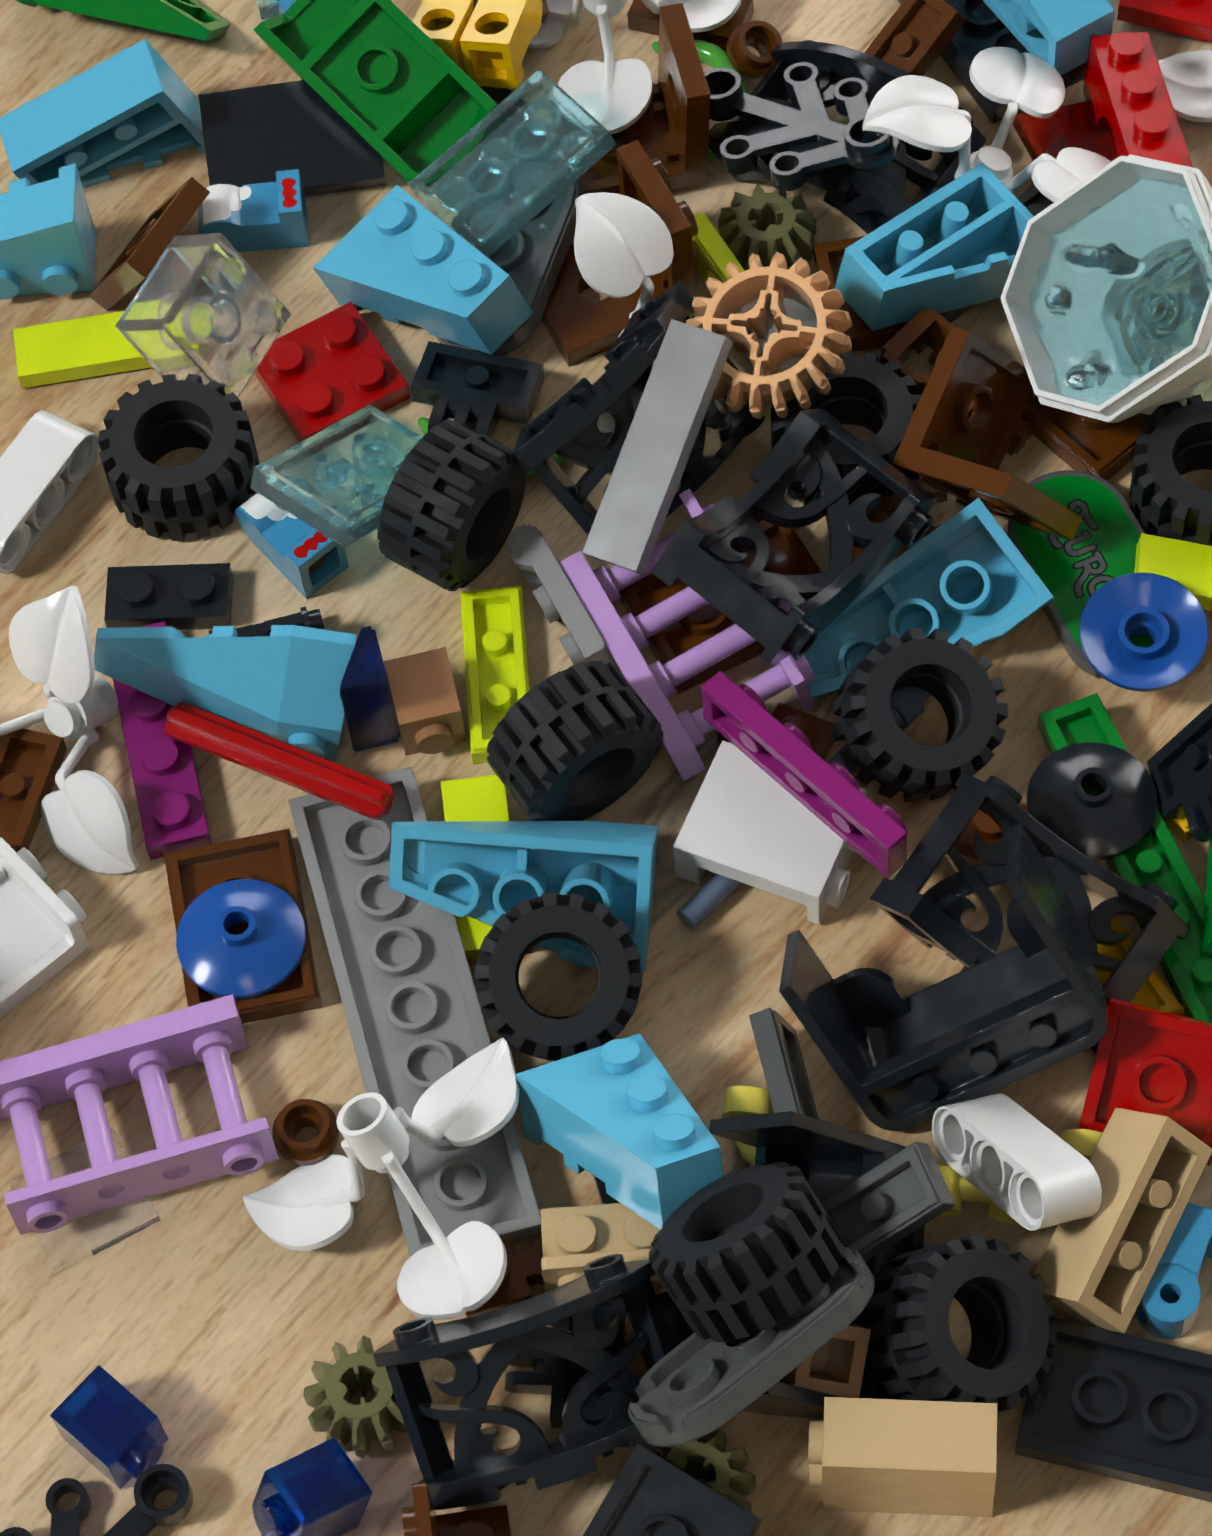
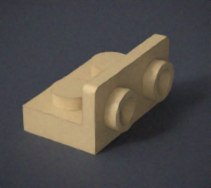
M621 1203L540 1209L543 1252L541 1268L545 1292L585 1275L583 1267L587 1263L607 1255L622 1254L625 1262L649 1260V1252L653 1248L651 1243L654 1236L660 1230ZM656 1274L650 1278L656 1295L667 1291Z

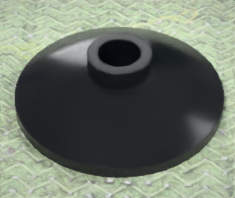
M1086 742L1063 747L1050 754L1039 764L1028 785L1027 812L1062 840L1092 860L1114 858L1135 848L1147 836L1156 817L1157 792L1151 775L1134 756L1112 745ZM1097 786L1105 791L1098 796H1091L1086 794L1082 787Z

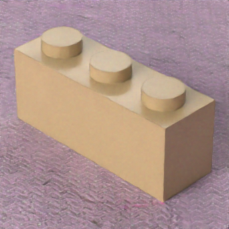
M1115 1107L1089 1160L1099 1176L1102 1188L1100 1208L1094 1216L1058 1224L1034 1275L1040 1274L1047 1285L1041 1291L1044 1301H1053L1054 1308L1072 1321L1125 1334L1211 1156L1212 1148L1168 1116Z

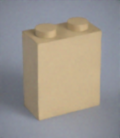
M824 1397V1420L810 1421L809 1486L823 1487V1510L992 1517L997 1474L998 1403Z

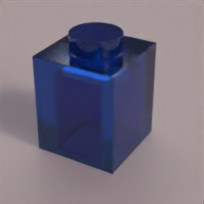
M100 1365L50 1415L62 1438L120 1490L132 1477L137 1479L144 1470L156 1465L164 1450L162 1445L168 1440L158 1416Z
M334 1437L266 1470L252 1508L256 1525L263 1536H342L359 1526L373 1492Z

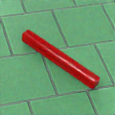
M179 702L175 707H171L166 715L167 721L164 731L167 736L373 820H381L384 815H388L392 807L395 792L389 784L185 702Z

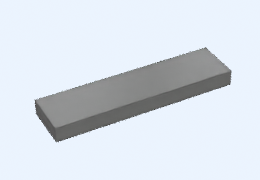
M671 319L582 553L644 576L733 344V341L729 338Z

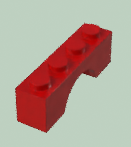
M1120 32L1091 36L1083 93L1094 128H1112L1118 157L1131 154L1193 167L1149 33ZM1181 203L1187 210L1196 214L1190 205Z

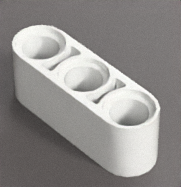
M47 410L35 413L0 457V573L8 574L19 566L89 474L98 457L100 446L98 443L99 438L96 434Z
M999 1093L938 1107L934 1112L932 1136L940 1157L1022 1227L1033 1231L1094 1216L1098 1212L1102 1201V1188L1094 1166L1087 1158L1010 1097Z

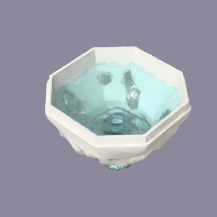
M1131 154L1129 156L1120 155L1028 220L1000 300L1033 391L1038 396L1040 404L1105 422L1118 423L1138 413L1151 415L1160 405L1191 398L1199 383L1208 380L1212 376V188L1200 169Z

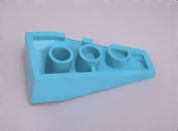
M977 498L885 566L867 588L830 625L819 633L814 644L804 654L817 678L807 684L813 699L841 691L839 689L841 684L855 666L873 648L875 649L884 639L894 634L900 638L908 629L922 628L923 635L926 638L934 629H940L949 632L947 642L955 644L963 637L973 644L972 647L1004 637L1053 601L1054 597L980 498Z
M271 625L270 636L237 637V631L234 626H213V632L210 635L185 638L183 633L173 627L97 628L94 664L95 671L174 707L179 702H185L324 759L335 761L349 688L348 685L341 701L340 685L348 666L353 661L357 634L297 625Z
M602 821L393 822L391 830L389 888L458 917L466 915L491 926L502 914L507 913L515 904L527 898L529 900L539 897L541 894L553 892L561 895H570V893L585 896V899L596 904L598 902L610 909V913L619 921L622 920L630 931L629 935L635 945L637 944L641 957V971L645 972L655 893L659 826ZM551 938L537 944L559 953V958L581 967L597 968L591 954L582 945L573 940Z

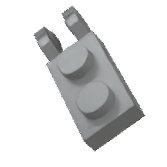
M522 524L520 527L516 526L514 531H510V536H507L508 542L506 544L528 586L537 588L532 593L549 623L551 624L561 618L569 633L560 637L559 640L573 665L579 663L587 664L591 661H603L604 664L610 662L619 670L604 640L541 531H538L536 526L532 527L531 524Z

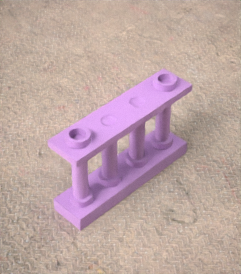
M690 488L679 494L689 519L713 507L711 503L702 509ZM678 530L657 541L644 576L615 565L607 570L604 565L592 570L580 550L559 563L622 675L662 725L661 729L664 733L661 743L683 781L706 769L696 747L706 742L703 736L715 730V728L703 718V707L691 714L688 709L676 714L667 698L677 693L675 687L757 640L734 624L663 665L658 660L648 666L639 651L649 645L646 639L708 605L709 602L689 586L635 617L630 612L620 618L612 602L621 598L619 591L651 574V570ZM804 655L798 660L788 656L777 662L773 668L744 683L751 687L763 702L790 687L805 712L816 707L807 684L817 678Z
M233 994L0 1061V1120L11 1118L27 1186L4 1193L6 1206L20 1235L32 1231L37 1233L55 1231L73 1219L223 1175L238 1176L249 1174L258 1170L264 1163L279 1159L266 1117L247 1122L230 1055L233 1052L247 1049L249 1046ZM202 1062L205 1065L221 1130L182 1141L166 1074L171 1070ZM133 1081H140L157 1149L118 1160L102 1093L109 1088ZM73 1099L76 1100L92 1168L53 1179L37 1112L41 1108Z

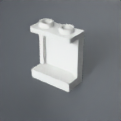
M723 740L673 845L676 877L700 884L705 871L708 870L801 903L807 907V921L818 925L821 924L828 906L835 908L840 906L850 879V871L845 870L852 852H856L736 746ZM859 787V791L867 797V790Z
M0 837V1019L90 947L81 925L87 919V916L79 903L65 889H61L55 894L43 881L48 877L47 873L33 854L25 847L15 852L2 837Z

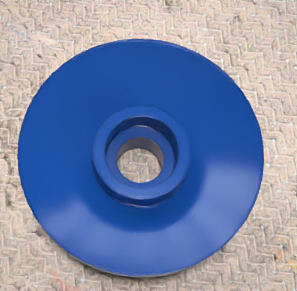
M1131 573L1108 581L1093 593L1082 612L1079 637L1087 661L1101 677L1127 690L1151 692L1178 684L1196 669L1206 650L1208 624L1201 604L1182 584L1171 578L1154 573ZM1136 635H1146L1152 639L1154 644L1147 648L1137 647L1131 643V638Z
M237 879L223 882L203 892L189 905L183 914L176 935L178 957L191 981L212 995L224 997L233 994L234 999L253 998L268 993L280 986L296 970L306 946V927L301 911L295 901L277 886L254 879ZM235 924H249L247 930L242 934L232 935L227 932Z

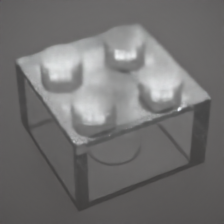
M222 233L180 235L173 237L115 327L161 377L162 375L176 374L177 380H186L188 374L200 375L204 385L215 380L224 385L226 394L233 392L239 398L288 321L291 313Z

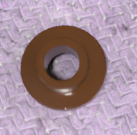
M751 21L740 24L732 31L727 40L726 51L731 64L740 73L752 78H763L775 63V60L771 57L772 50L777 44L783 42L779 32L771 24L764 21ZM747 46L755 48L759 52L760 57L752 54Z
M299 1099L286 1105L277 1115L272 1128V1136L278 1152L286 1160L300 1165L314 1164L325 1159L335 1149L340 1135L334 1112L322 1102L311 1099ZM305 1127H313L318 1130L317 1136L310 1141L300 1142L295 1139L296 1134Z

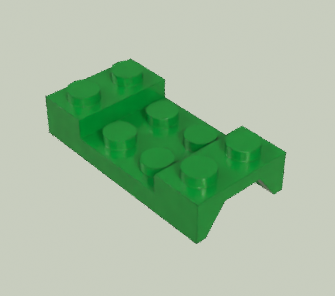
M296 0L285 13L261 21L253 29L260 39L339 114L422 198L504 116L498 104L391 0Z

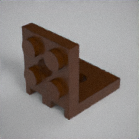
M683 3L660 7L658 83L653 84V96L647 110L633 125L615 134L590 136L565 120L559 111L557 101L545 103V118L554 151L561 155L577 174L583 186L584 194L598 192L620 194L617 152L607 151L600 146L604 141L610 139H619L626 144L638 140L650 160L658 158L664 165L670 179L671 190L707 184L711 94Z
M638 140L617 148L620 194L638 200L655 211L666 224L673 241L674 256L672 263L663 272L650 276L654 284L651 300L679 280L692 296L696 297L694 272L700 270V262L693 246L692 237L698 234V227L690 207L685 201L676 202L671 194V183L664 165L658 158L650 160ZM574 242L569 247L541 318L568 366L600 354L613 346L619 334L630 321L629 314L635 310L642 290L640 285L633 294L626 297H607L600 301L584 299L581 294L590 286L586 283L578 269L575 259ZM693 306L690 310L691 313L695 312Z
M951 326L945 343L936 358L935 366L918 405L912 413L910 423L892 464L900 469L922 476L921 482L935 490L957 497L955 502L964 507L980 498L993 516L1073 541L1082 521V517L1012 474L998 470L1033 388L1024 366L971 331ZM973 400L975 402L974 409L970 417L967 419L968 408L971 401Z

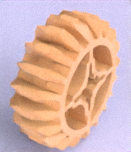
M779 252L775 253L769 267H763L759 256L752 253L748 261L750 269L740 272L737 265L728 262L726 272L729 280L725 283L716 278L708 277L706 286L712 298L694 297L692 306L700 317L687 319L686 324L726 336L733 341L732 345H734L737 352L750 354V361L753 366L752 375L738 371L725 362L712 396L713 400H719L727 395L726 404L729 410L734 413L739 412L749 401L752 416L759 420L764 415L767 404H773L778 417L785 418L788 414L787 401L797 399L799 406L802 409L808 410L811 406L807 393L809 390L814 388L819 393L829 395L831 386L824 374L843 375L845 365L838 355L850 352L852 349L850 337L843 333L852 326L849 312L840 310L844 304L841 291L839 289L828 290L830 281L825 272L820 270L809 276V264L802 258H799L787 270L785 257ZM784 297L806 306L816 316L817 327L803 326L801 320L787 317V312L783 305ZM758 300L751 310L735 314L745 305ZM774 320L778 333H771L768 337V342L764 343V349H762L758 339L767 337L769 329H772ZM792 358H802L791 368L778 373L779 368L784 362Z

